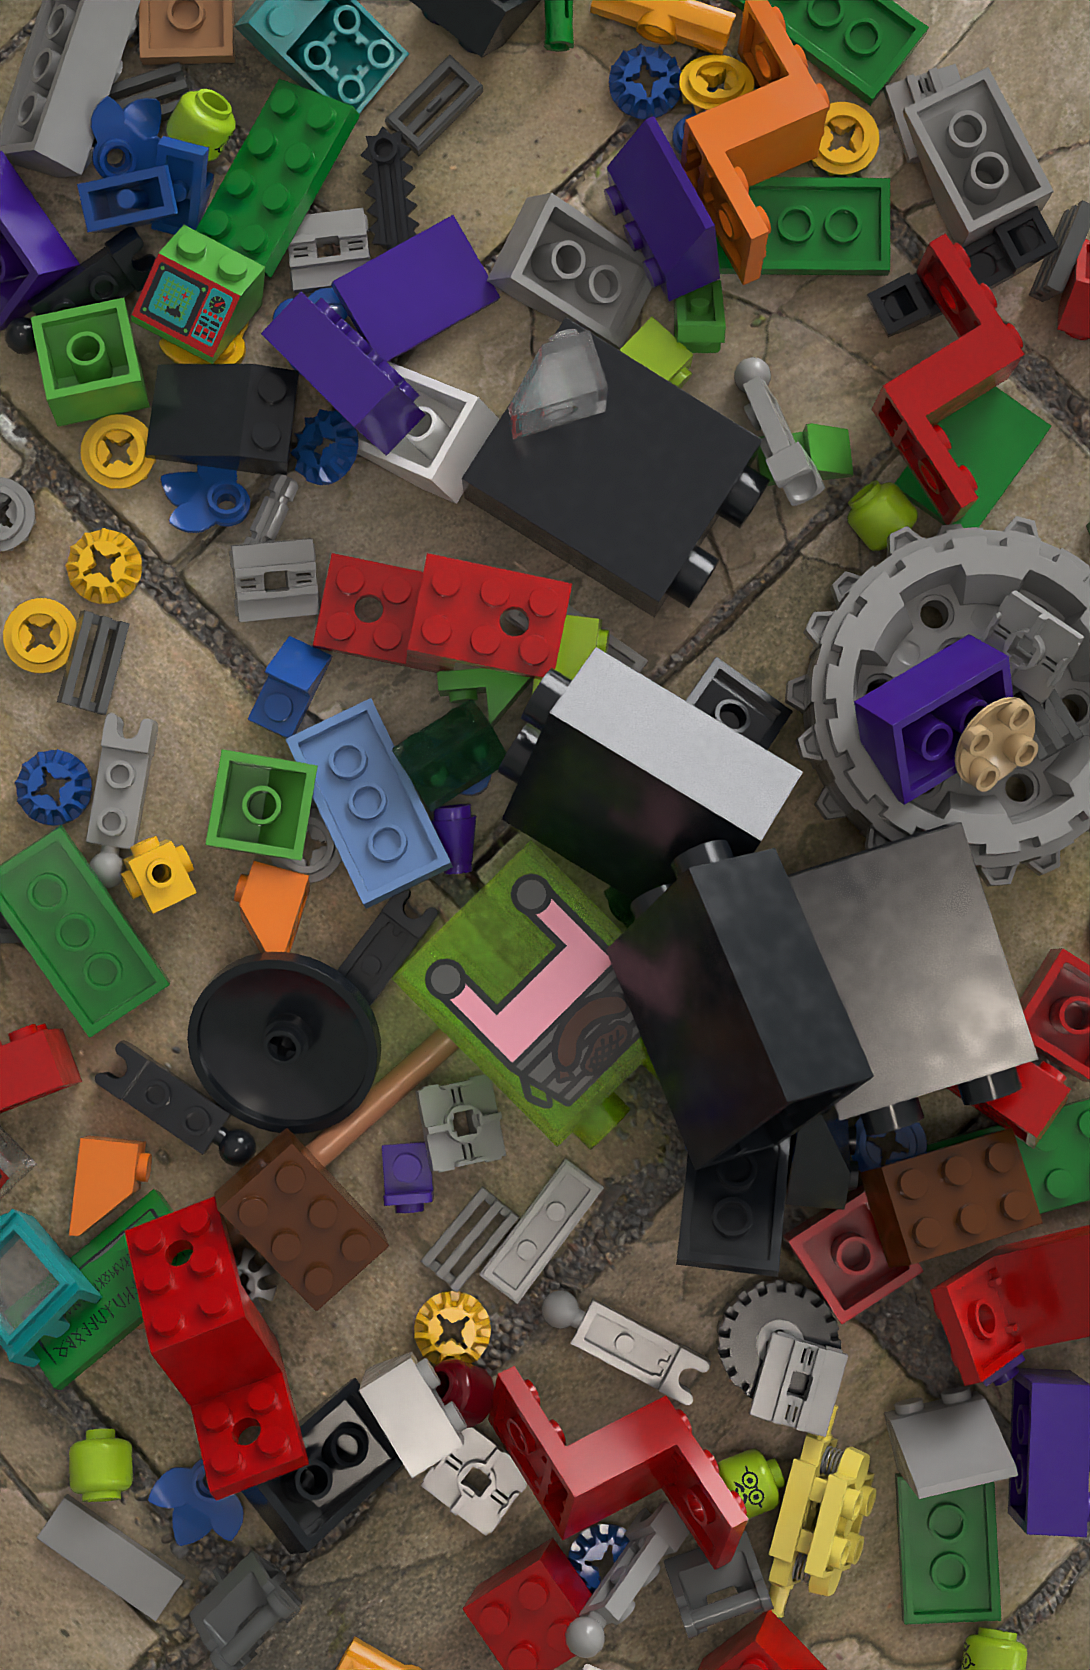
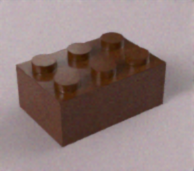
M288 1128L214 1192L218 1211L316 1312L389 1247L381 1226Z
M1013 1128L985 1134L859 1172L888 1268L913 1265L1043 1224Z

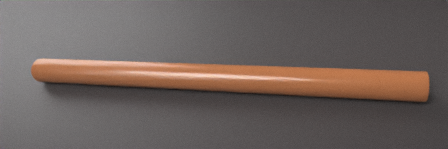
M441 1025L379 1080L352 1114L341 1122L324 1129L305 1147L326 1167L460 1048V1045ZM225 1218L232 1249H234L245 1238ZM144 1322L140 1324L136 1329H144Z

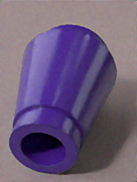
M471 804L434 807V819H431V823L453 866L444 871V874L472 872L477 816L472 815Z

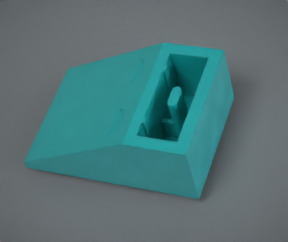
M255 0L234 25L267 60L301 87L352 105L358 113L364 109L409 55L357 0Z

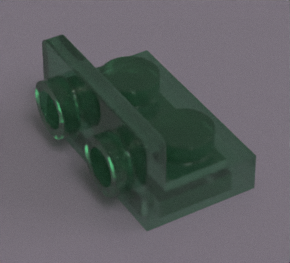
M472 699L451 709L447 714L417 733L410 735L392 749L395 757L430 812L497 771L507 753L490 722Z

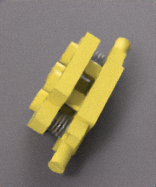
M837 1405L834 1406L826 1437L808 1433L804 1441L801 1457L793 1459L769 1555L774 1557L768 1579L771 1584L769 1596L774 1607L771 1611L780 1618L784 1617L790 1589H793L794 1584L803 1581L806 1584L809 1582V1592L824 1596L833 1595L838 1586L842 1571L850 1569L851 1564L855 1565L863 1550L864 1536L859 1535L863 1517L870 1515L875 1503L876 1488L871 1487L874 1473L868 1472L870 1455L852 1446L847 1447L845 1451L837 1450L838 1439L833 1438L831 1434L839 1407ZM839 1457H840L837 1471H836V1473H834L835 1468H836L837 1461H838V1459H839Z

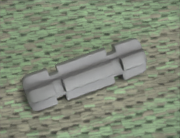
M277 473L274 475L268 488L270 495L269 497H264L250 527L252 535L251 537L246 536L243 544L261 543L269 540L275 541L289 510L287 503L288 501H293L298 490V484L294 479Z

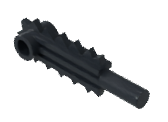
M382 126L376 136H366L368 147L360 156L372 163L362 173L363 176L374 182L364 192L376 200L367 210V213L378 219L368 229L375 234L372 244L380 245L388 251L415 236L414 230L420 224L409 217L418 205L406 198L416 188L415 185L404 179L414 169L411 165L402 161L410 153L411 148L402 143V131L390 134Z

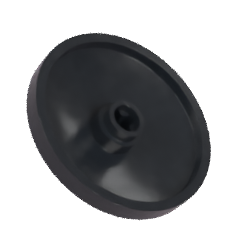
M264 952L249 955L232 962L209 981L198 997L189 1019L187 1037L189 1055L195 1073L203 1087L231 1115L249 1125L266 1131L282 1133L288 1128L293 1134H304L320 1131L341 1122L363 1102L371 1089L379 1069L381 1037L375 1015L369 1003L356 986L344 975L329 965L308 956L289 952Z

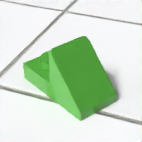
M716 280L674 299V337L677 339V342H681L691 353H718L721 349V343H725L726 330L721 280Z
M810 423L805 425L803 432L792 433L795 442L801 444L816 465L822 480L853 477L848 429ZM759 447L756 455L758 472L770 479L768 486L776 485L765 461L767 458L761 447Z
M486 668L437 672L440 697L449 696L450 703L478 701L477 694L487 693L490 730L533 681V678Z

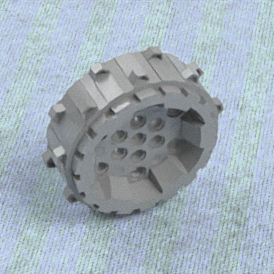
M1018 516L1003 531L983 530V528L979 527L963 528L961 524L942 525L938 529L936 536L927 539L919 536L908 526L891 533L887 537V558L876 567L874 565L870 567L862 576L845 571L832 584L830 590L837 610L812 613L803 632L813 644L809 655L811 660L807 674L792 679L786 684L785 703L800 711L804 719L805 732L795 741L800 759L810 761L812 768L816 769L819 779L824 786L814 806L824 820L846 817L860 830L859 833L866 838L865 849L954 821L962 822L977 872L987 887L1011 884L1019 862L1026 865L1038 876L1046 874L1060 867V850L1074 843V839L1084 832L1090 833V566L1067 550L1042 542L1038 536L1035 521ZM1015 590L1085 636L1075 653V657L1069 662L1063 672L1064 675L1054 688L1061 700H1072L1078 706L1079 718L1076 724L1084 737L1042 762L1036 755L1030 764L1024 767L1017 766L1011 773L997 781L992 789L986 792L977 790L974 786L962 780L958 773L931 788L927 794H922L905 805L897 800L860 741L854 701L866 695L867 687L870 684H885L968 634L980 640L994 615L1000 612L998 609L1005 597ZM931 606L938 609L943 619L942 626L939 628L926 626L920 617L921 608ZM1024 637L1018 642L1019 647L1028 653L1032 652L1034 655L1037 649L1032 646V641ZM1012 684L1013 696H1023L1020 689ZM1049 698L1045 702L1040 703L1059 735L1063 737L1070 733ZM1035 715V734L1045 748L1053 742ZM1009 777H1016L1025 784L1026 796L1022 802L1013 801L1006 794L1005 786Z

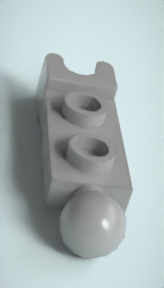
M756 357L743 359L736 367L734 379L736 386L747 394L750 401L749 404L744 406V410L756 431L762 429L765 435L760 445L767 458L765 461L777 487L784 489L790 504L797 506L805 503L825 489L816 465L801 444L795 442L778 401L768 388L771 380L768 364Z
M108 713L105 718L101 741L102 751L86 837L87 843L101 845L100 853L91 859L89 865L105 888H113L119 885L122 881L120 873L126 871L123 859L119 856L120 848L131 850L130 847L138 842L151 760L154 756L158 735V723L152 719H143L140 723L138 734L131 739H125L123 735V720L114 713Z
M563 1290L554 1291L543 1300L541 1312L548 1325L557 1329L569 1326L576 1329L571 1339L572 1345L659 1389V1392L684 1405L689 1406L692 1404L693 1396L691 1391L679 1382V1375L683 1370L689 1368L702 1373L707 1372L711 1361L706 1356L681 1343L675 1342L592 1298L586 1312L579 1309V1303L571 1293Z
M663 1501L653 1514L647 1508L642 1509L624 1533L630 1542L579 1613L580 1617L568 1625L565 1633L566 1645L574 1655L590 1658L602 1650L605 1642L604 1627L611 1623L618 1625L632 1613L636 1606L633 1599L641 1588L648 1585L658 1575L661 1569L658 1563L661 1558L677 1552L690 1533L673 1505L669 1502Z

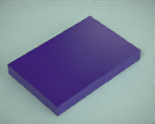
M454 215L355 268L331 283L334 292L359 335L387 363L490 306L501 298L494 285L487 281L489 276Z

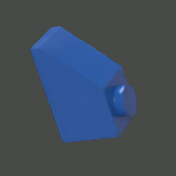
M168 165L77 184L87 232L111 233L124 230L130 226L139 227L152 224L178 214Z

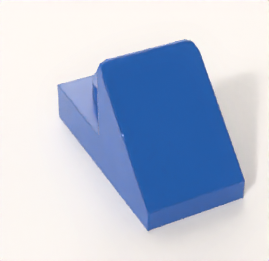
M166 136L161 138L157 144L156 167L168 165L178 214L152 223L151 229L173 235L183 225L196 230L206 211L214 182V174L207 172L209 147Z
M289 636L264 671L268 678L248 720L284 738L295 735L333 656Z

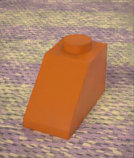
M253 860L249 875H240L235 890L234 901L240 903L241 919L260 953H291L310 892L309 875Z
M91 1135L80 1138L69 1236H80L88 1232L141 1189V1182H148L151 1172L152 1155L145 1153L146 1141Z

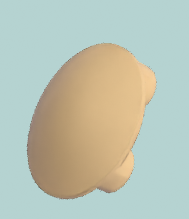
M1002 698L987 705L969 722L959 739L955 753V767L962 780L974 786L977 790L986 792L992 789L997 781L1007 776L1017 766L1024 767L1033 761L1038 752V744L1033 740L1035 715L1032 707L1020 698Z

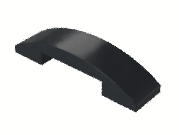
M1035 206L995 227L993 233L964 247V250L971 262L969 270L978 284L985 283L991 290L1058 250L1059 246L1040 210ZM909 272L867 294V298L888 337L914 328L943 314L917 273L911 275Z

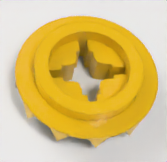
M719 54L705 55L694 59L684 67L680 74L679 90L682 92L683 104H693L696 114H699L753 91L754 78L749 68L733 57ZM725 80L724 90L718 88L715 92L708 91V87L715 88Z
M830 103V109L827 112L824 125V135L821 139L818 157L812 160L813 166L825 170L830 177L833 175H847L851 177L854 173L866 169L877 153L880 140L877 124L870 113L854 103ZM855 129L849 141L852 151L847 150L843 146L837 150L829 151L834 139L831 131L841 136Z
M123 414L109 415L96 421L87 430L81 443V460L88 475L95 482L110 490L131 489L133 485L146 480L152 466L156 463V459L145 457L149 429L138 419ZM107 439L112 444L115 443L120 447L126 443L130 444L127 453L133 463L131 466L127 462L124 464L120 460H116L113 464L109 463L113 455L109 450V446L105 443Z
M106 528L91 533H84L76 544L70 546L68 562L65 564L70 585L84 599L97 604H112L123 600L135 590L142 575V559L136 545L122 532ZM95 550L106 559L116 558V562L110 566L114 582L111 583L100 572L91 573V569L97 565L94 554Z
M36 598L25 601L10 613L3 629L5 650L10 659L26 671L34 674L54 673L57 669L67 664L77 622L69 609L55 600ZM31 623L33 626H38L43 630L49 625L52 626L53 630L49 636L56 648L53 650L51 647L47 648L42 644L34 648L32 644L36 638L27 625Z
M445 1291L436 1294L423 1304L416 1316L414 1339L422 1356L435 1365L443 1360L452 1358L471 1364L480 1358L489 1344L491 1324L488 1313L476 1298L467 1293ZM439 1314L444 1319L447 1318L451 1323L462 1320L466 1316L469 1318L464 1323L465 1326H463L460 1332L464 1338L465 1347L460 1342L457 1343L453 1338L446 1342L442 1341L439 1345L436 1343L444 1331V1327L441 1324L442 1320L438 1317Z

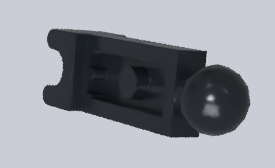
M127 227L106 241V247L28 300V303L36 316L124 298L134 290L139 292L143 289L156 257L153 254H146L140 259H132L143 248L144 243L134 227ZM19 317L13 319L6 327L5 341L8 347L18 354L28 355L37 350L30 318Z
M410 889L404 890L390 898L382 912L337 970L356 986L370 1007L441 914L437 909L430 907L419 918H409L405 913V904L411 896Z
M122 1040L115 1047L116 1053L127 1064V1071L123 1077H117L110 1072L98 1073L95 1076L94 1081L118 1099H123V1101L202 1155L214 1143L219 1147L218 1151L221 1159L233 1167L244 1166L254 1158L256 1153L254 1137L243 1129L228 1130L224 1127L231 1117L229 1112L154 1061L152 1057L130 1042Z

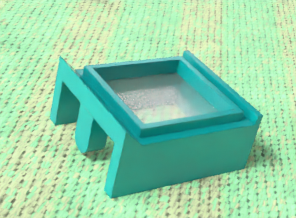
M11 1209L8 1213L0 1216V1345L6 1351L9 1362L35 1367L41 1361L31 1349L43 1335L55 1338L60 1337L69 1329L70 1324L63 1315L78 1299L96 1304L102 1296L35 1217Z

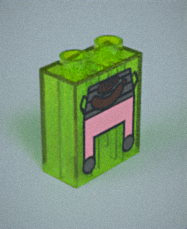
M532 840L391 977L556 1147L572 1132L589 1150L596 1146L631 1110L614 1090L641 1064L658 1080L606 951L623 932Z

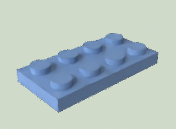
M371 698L285 739L296 762L318 765L313 799L366 909L453 867Z

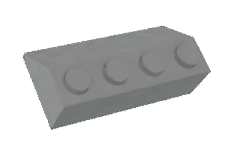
M42 0L0 124V151H3L11 164L58 178L81 176L83 171L87 169L92 161V144L95 138L91 129L92 113L104 97L109 96L112 84L117 81L122 72L123 61L121 57L126 42L136 30V13L141 0Z

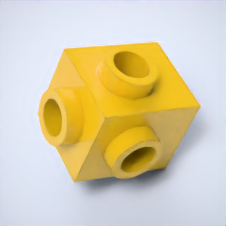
M155 835L131 846L130 849L133 855L123 859L127 871L120 873L127 891L132 899L140 896L146 910L152 914L197 893L188 875L189 872L194 870V867L182 844L175 847L173 842L167 839L159 842ZM161 864L163 869L162 875L154 880L152 877L153 868Z

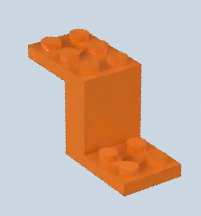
M745 0L737 51L743 63L751 71L754 83L758 89L686 119L680 161L715 224L716 237L742 285L760 278L763 260L766 257L768 234L771 233L769 218L761 206L755 207L748 194L749 187L817 158L821 139L824 135L827 112L830 109V101L825 88L821 83L815 84L808 71V63L804 51L798 44L793 45L786 33V24L781 11L776 6L771 7L768 0Z

